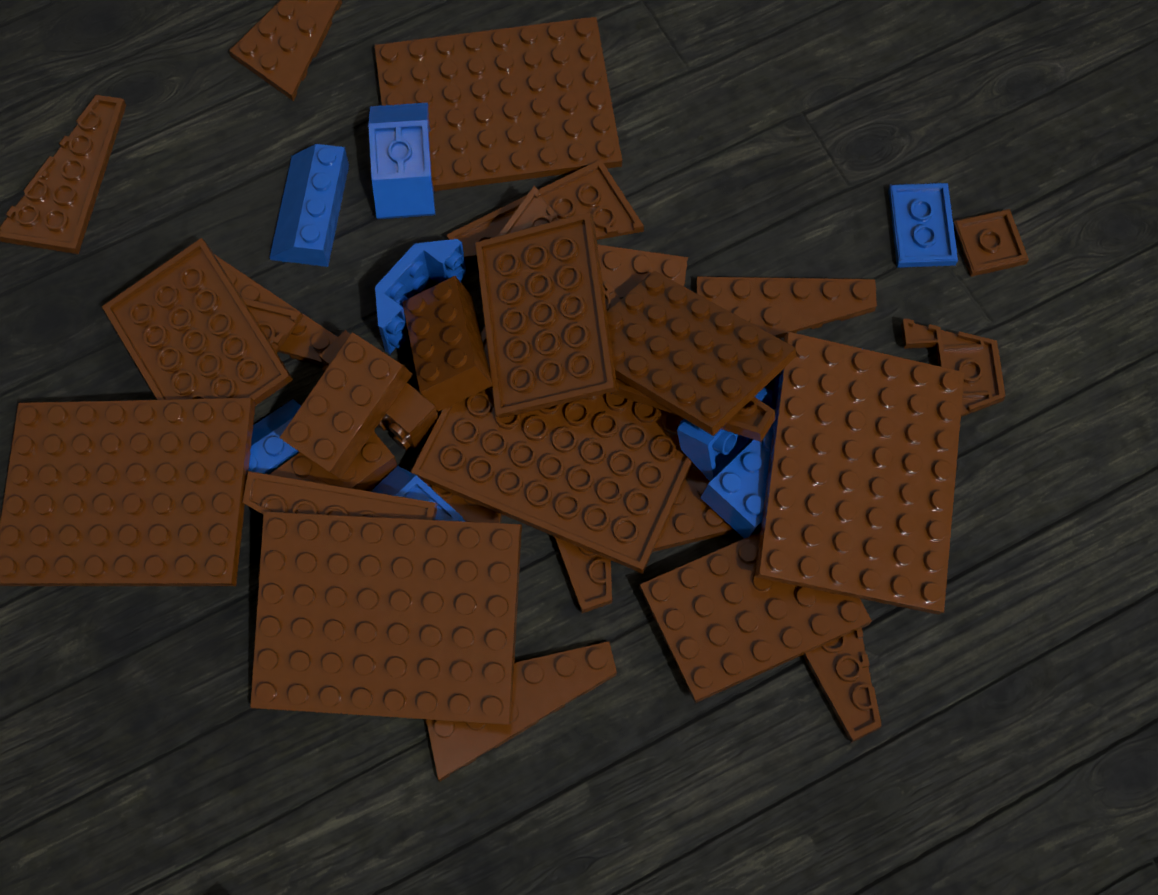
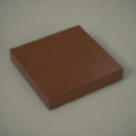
M1010 209L953 222L954 233L970 277L1026 265L1029 261Z

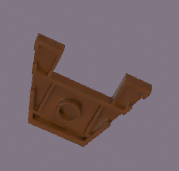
M911 319L902 320L901 328L904 349L935 347L938 366L964 372L961 417L1002 402L1005 399L1006 395L997 340L960 331L956 334L941 330V327L931 324L929 326L915 324V320Z

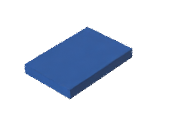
M948 183L890 185L888 193L897 268L956 266L958 256Z

